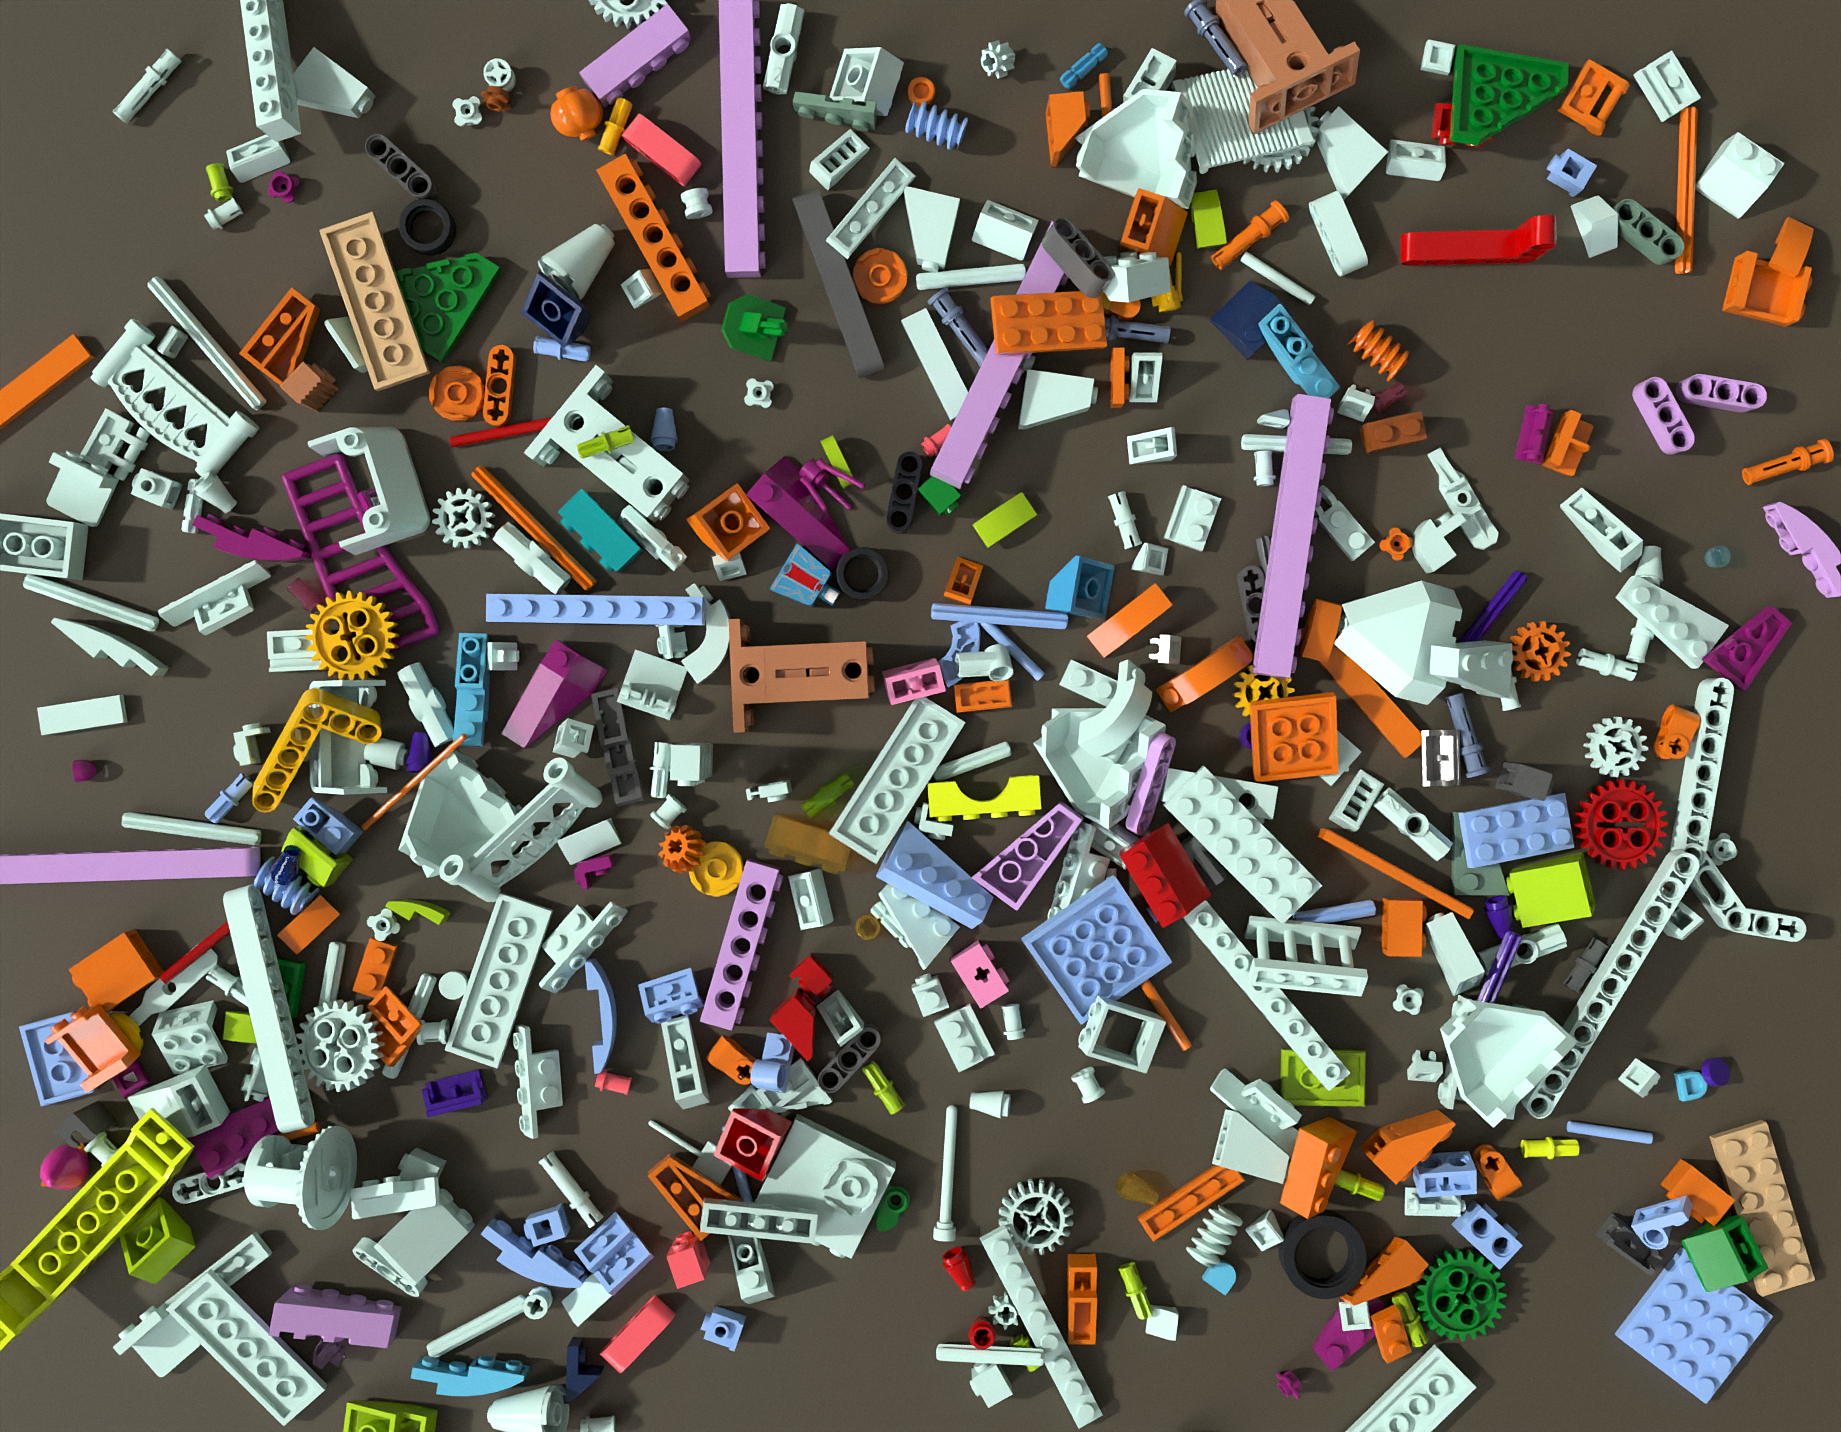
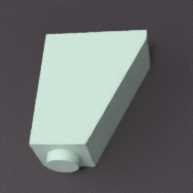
M315 47L312 48L293 74L297 105L360 118L362 114L367 113L371 109L373 99L376 97L368 87Z
M1338 106L1332 114L1327 111L1318 120L1319 131L1315 139L1337 192L1345 200L1388 151Z
M905 186L904 200L917 264L922 265V269L929 272H938V269L945 270L960 199Z
M1028 369L1018 429H1028L1088 411L1090 404H1095L1097 399L1098 387H1093L1094 379Z
M1442 912L1430 917L1424 931L1453 996L1479 986L1485 971L1454 914L1451 912L1444 915Z
M1225 1109L1212 1164L1283 1184L1284 1178H1287L1290 1156L1239 1112Z

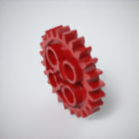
M1616 779L1615 785L1612 781H1605V789L1600 785H1595L1596 794L1586 792L1589 801L1579 802L1584 808L1583 812H1575V815L1581 818V822L1574 823V826L1582 830L1575 837L1585 840L1581 843L1580 848H1590L1586 855L1587 857L1594 858L1597 856V864L1603 865L1606 862V867L1612 869L1616 865L1621 870H1625L1626 865L1631 868H1637V861L1646 864L1647 859L1645 855L1655 857L1656 853L1652 848L1654 846L1663 847L1658 838L1667 837L1666 833L1660 831L1661 827L1668 825L1667 822L1660 820V817L1667 814V812L1657 809L1662 804V801H1652L1655 792H1645V785L1639 784L1636 786L1635 781L1628 780L1625 784L1624 780ZM1636 803L1639 810L1637 815L1632 817L1630 809ZM1606 804H1609L1611 813L1605 818L1602 810ZM1643 821L1645 823L1642 827H1597L1598 822ZM1609 831L1611 841L1608 845H1605L1603 843V836ZM1637 831L1639 840L1633 845L1631 835Z

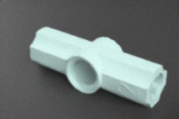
M781 4L775 33L770 43L771 52L763 89L773 94H787L793 64L797 58V46L805 10L797 5ZM782 45L791 47L790 51L785 54L777 52V49Z
M507 522L496 532L493 540L515 559L514 562L531 577H536L555 595H558L567 587L572 577L555 563L539 544L533 540L530 541L510 522Z
M414 663L397 672L410 698V708L415 717L423 723L434 746L438 747L453 740L454 727L445 711V701L440 692L432 686L421 663Z
M1391 788L1386 789L1376 799L1373 806L1396 825L1402 834L1407 835L1435 861H1438L1449 852L1453 843L1428 822V819L1423 814L1418 813ZM1412 817H1416L1418 827L1411 832L1407 826L1408 821Z
M1555 923L1523 935L1520 944H1527V952L1522 956H1518L1516 953L1511 967L1519 964H1530L1538 957L1567 947V940L1559 924ZM1501 944L1477 952L1479 962L1487 976Z

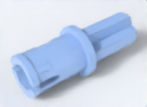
M541 336L535 337L536 341H534L533 346L535 354L558 357V360L568 358L588 361L590 359L591 348L588 345L570 343L564 348L554 339Z
M240 773L226 790L220 791L221 796L205 811L206 817L211 822L218 823L233 806L239 805L238 801L253 787L254 782L244 773Z

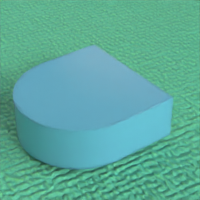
M1695 1070L1674 1073L1679 1100L1684 1102L1698 1099L1706 1093L1708 1084L1703 1079L1701 1073Z
M1220 1260L1218 1265L1212 1264L1214 1269L1207 1268L1202 1275V1279L1226 1296L1235 1283L1236 1273L1229 1262Z

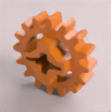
M1546 621L1538 622L1537 626L1534 622L1527 623V629L1524 627L1517 628L1519 636L1514 635L1510 637L1514 642L1512 652L1513 661L1516 662L1512 670H1522L1521 678H1528L1531 675V681H1539L1540 677L1543 681H1548L1551 677L1550 673L1553 676L1560 675L1558 667H1567L1568 664L1563 661V658L1571 656V653L1564 651V647L1570 645V642H1562L1561 638L1565 635L1564 631L1555 633L1557 625L1551 624L1546 628ZM1544 635L1548 636L1552 642L1547 641ZM1526 640V644L1522 650L1523 643ZM1541 647L1542 652L1536 655L1535 650ZM1525 661L1531 662L1536 669L1529 667Z

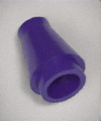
M415 732L412 736L405 765L408 766L407 772L419 773L433 760L428 733Z
M1504 895L1488 898L1485 901L1486 906L1484 910L1497 933V937L1503 939L1507 931L1514 932L1512 902L1508 901V897Z

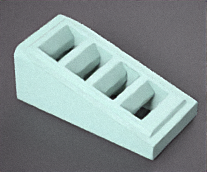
M849 129L811 161L809 171L825 189L829 190L870 148ZM848 142L857 152L853 153L845 144ZM839 150L848 158L847 160L838 153ZM831 158L839 165L838 168L830 161Z
M1360 769L1329 819L1351 833L1357 831L1384 784ZM1362 782L1363 784L1373 789L1372 792L1370 793L1364 788L1360 787L1359 783ZM1354 792L1366 798V801L1364 802L1354 796ZM1348 802H1351L1355 806L1359 807V812L1350 807L1349 805H1347ZM1343 811L1353 817L1354 820L1343 814Z

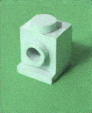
M567 718L558 727L553 752L575 758L580 752L587 753L594 726Z

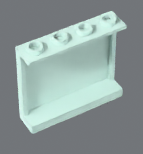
M797 1114L754 1203L816 1209L818 1218L813 1245L819 1246L822 1244L830 1248L832 1254L840 1258L847 1256L852 1259L896 1169V1162ZM844 1158H857L866 1162L874 1170L878 1179V1194L874 1204L867 1211L861 1214H852V1216H845L835 1212L826 1203L823 1194V1180L827 1170L835 1162Z

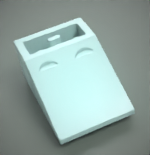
M206 1064L127 1097L139 1120L151 1108H154L185 1138L196 1136L220 1126L230 1113Z

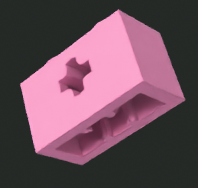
M936 658L882 671L891 705L946 691L940 665Z
M978 940L952 956L951 962L981 1009L1007 993L1009 990L1006 984L1010 980L1002 967L996 969L991 960L995 956L987 944L982 946ZM978 967H981L983 970L989 969L986 971L987 977L985 979L981 976L976 977Z

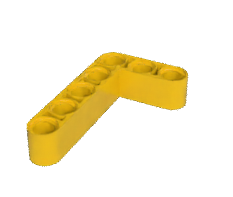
M311 688L305 691L253 784V806L260 812H271L276 809L321 728L361 743L372 744L377 742L382 734L381 719L378 712L322 689ZM318 704L320 707L313 708L310 705ZM341 714L346 715V717H344V718H339V717H336V716L341 715ZM365 725H373V727H370V728H365V727H363V726H365ZM299 727H307L308 729H306V730H299V729H297V728H299ZM287 749H293V750H295V751H293V752H287V751H285V750H287ZM280 771V772H283V773H281V774H275V773H273V772Z

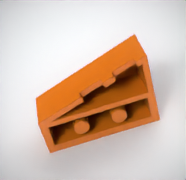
M291 287L239 354L281 385L303 362L321 309L299 291Z
M1326 1117L1299 1128L1280 1203L1307 1219L1322 1213L1328 1205V1198L1357 1131L1331 1117Z
M671 1153L648 1171L650 1180L700 1241L710 1234L700 1232L704 1198L744 1202L740 1196Z

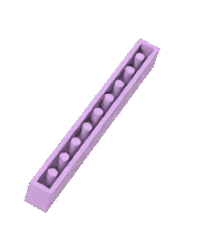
M719 0L725 273L728 278L761 277V269H766L765 252L760 251V241H765V225L760 224V213L765 212L764 196H759V185H764L763 168L758 166V157H763V141L758 140V130L763 129L762 112H757V102H762L761 84H757L756 74H761V57L756 56V46H761L760 28H755V18H760L759 0Z
M1042 242L1016 295L1055 293L1058 286L1064 287L1069 278L1045 251ZM993 341L931 468V476L958 489L961 488L963 482L969 484L975 472V468L971 467L975 457L981 459L988 445L983 441L988 432L994 433L1000 420L995 416L999 408L1005 410L1012 395L1007 391L1011 383L1017 385L1024 370L1020 368L1023 358L1029 360L1032 353L996 355L995 341Z
M1297 394L1292 399L1252 674L1285 679L1290 678L1291 673H1295L1297 657L1293 656L1295 645H1299L1301 638V629H1297L1299 618L1303 617L1305 611V601H1302L1303 590H1307L1309 584V574L1306 573L1307 562L1310 563L1313 556V546H1310L1311 535H1315L1318 522L1317 518H1314L1315 507H1319L1322 492L1318 490L1319 479H1323L1326 464L1322 463L1323 452H1327L1330 442V436L1326 435L1327 424L1332 423L1334 408L1330 407L1331 399Z

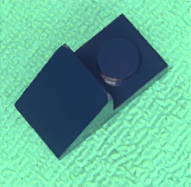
M572 1337L567 1346L566 1402H572L601 1375L604 1369L602 1365H586L588 1349L583 1347L584 1337Z

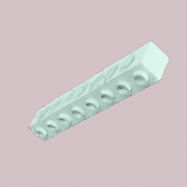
M1206 900L1182 917L1328 1091L1350 1074L1349 1070L1280 988L1249 985L1248 975L1254 957Z

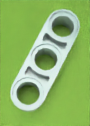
M1332 192L1310 202L1309 210L1336 273L1341 277L1367 266L1368 259L1365 249L1339 192Z

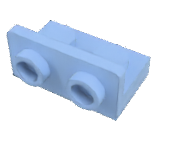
M692 968L638 985L645 1016L651 1022L665 1023L671 1020L672 1016L679 1014L689 1015L704 1006V1001L699 995Z

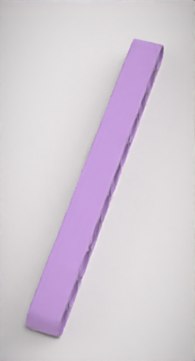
M260 847L5 854L0 855V884L257 876L261 869Z

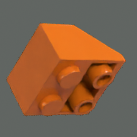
M1138 188L1118 250L1123 252L1136 251L1138 256L1142 253L1156 252L1157 257H1167L1169 266H1171L1188 212L1165 196Z

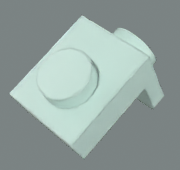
M260 723L242 726L243 731L233 733L236 743L233 748L235 758L239 761L240 766L261 763L255 736L271 733L270 727L260 728Z
M923 802L922 808L917 807L914 823L919 824V831L929 832L928 837L945 840V836H952V823L926 819L928 802Z

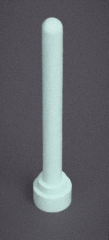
M954 1105L948 1106L946 1110L940 1220L934 1226L933 1239L938 1241H954L956 1236V1227L953 1226L954 1222L951 1221L957 1108Z

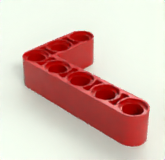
M1555 215L1531 217L1516 230L1410 232L1400 235L1401 265L1405 266L1528 263L1538 260L1557 246Z

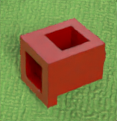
M812 953L795 967L789 975L792 979L798 976L800 978L798 981L799 985L808 994L813 992L820 998L826 995L833 987L830 983L833 981L834 976Z

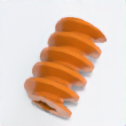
M1372 320L1366 323L1347 345L1355 341L1356 345L1353 350L1355 353L1364 349L1363 360L1372 356L1371 367L1380 363L1381 367L1378 373L1381 375L1389 371L1390 373L1386 380L1389 382L1408 362L1406 359L1409 351L1404 350L1398 353L1401 344L1397 342L1390 346L1393 337L1388 335L1381 338L1384 329L1381 327L1373 331L1376 322Z

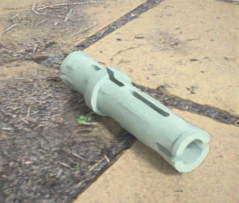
M166 49L152 67L148 66L145 69L147 73L112 112L128 124L161 85L164 86L167 83L166 79L182 61L169 49Z
M554 1151L539 1161V1164L543 1166L571 1202L569 1206L572 1210L575 1208L589 1228L595 1225V1220L598 1222L604 1217L588 1198L590 1196L587 1191L584 1192L554 1154Z

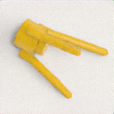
M1181 252L1176 253L1175 286H1172L1170 275L1171 292L1151 297L1153 307L1158 306L1159 312H1168L1181 308V301H1183L1181 292Z

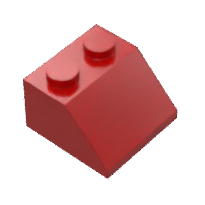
M797 989L773 1011L769 1020L798 1052L809 1061L815 1049L817 1008L814 1004L816 1001L806 991L802 993Z
M733 1108L713 1156L763 1181L770 1172L793 1122L769 1109Z

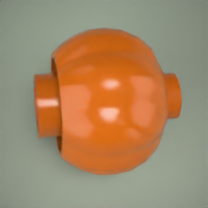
M576 85L556 94L558 100L552 104L550 112L555 128L567 137H579L581 142L596 135L595 129L603 118V107L598 97L587 89L578 90Z

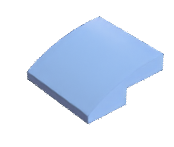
M614 1212L574 1250L586 1268L594 1273L608 1294L612 1296L655 1257L617 1212Z

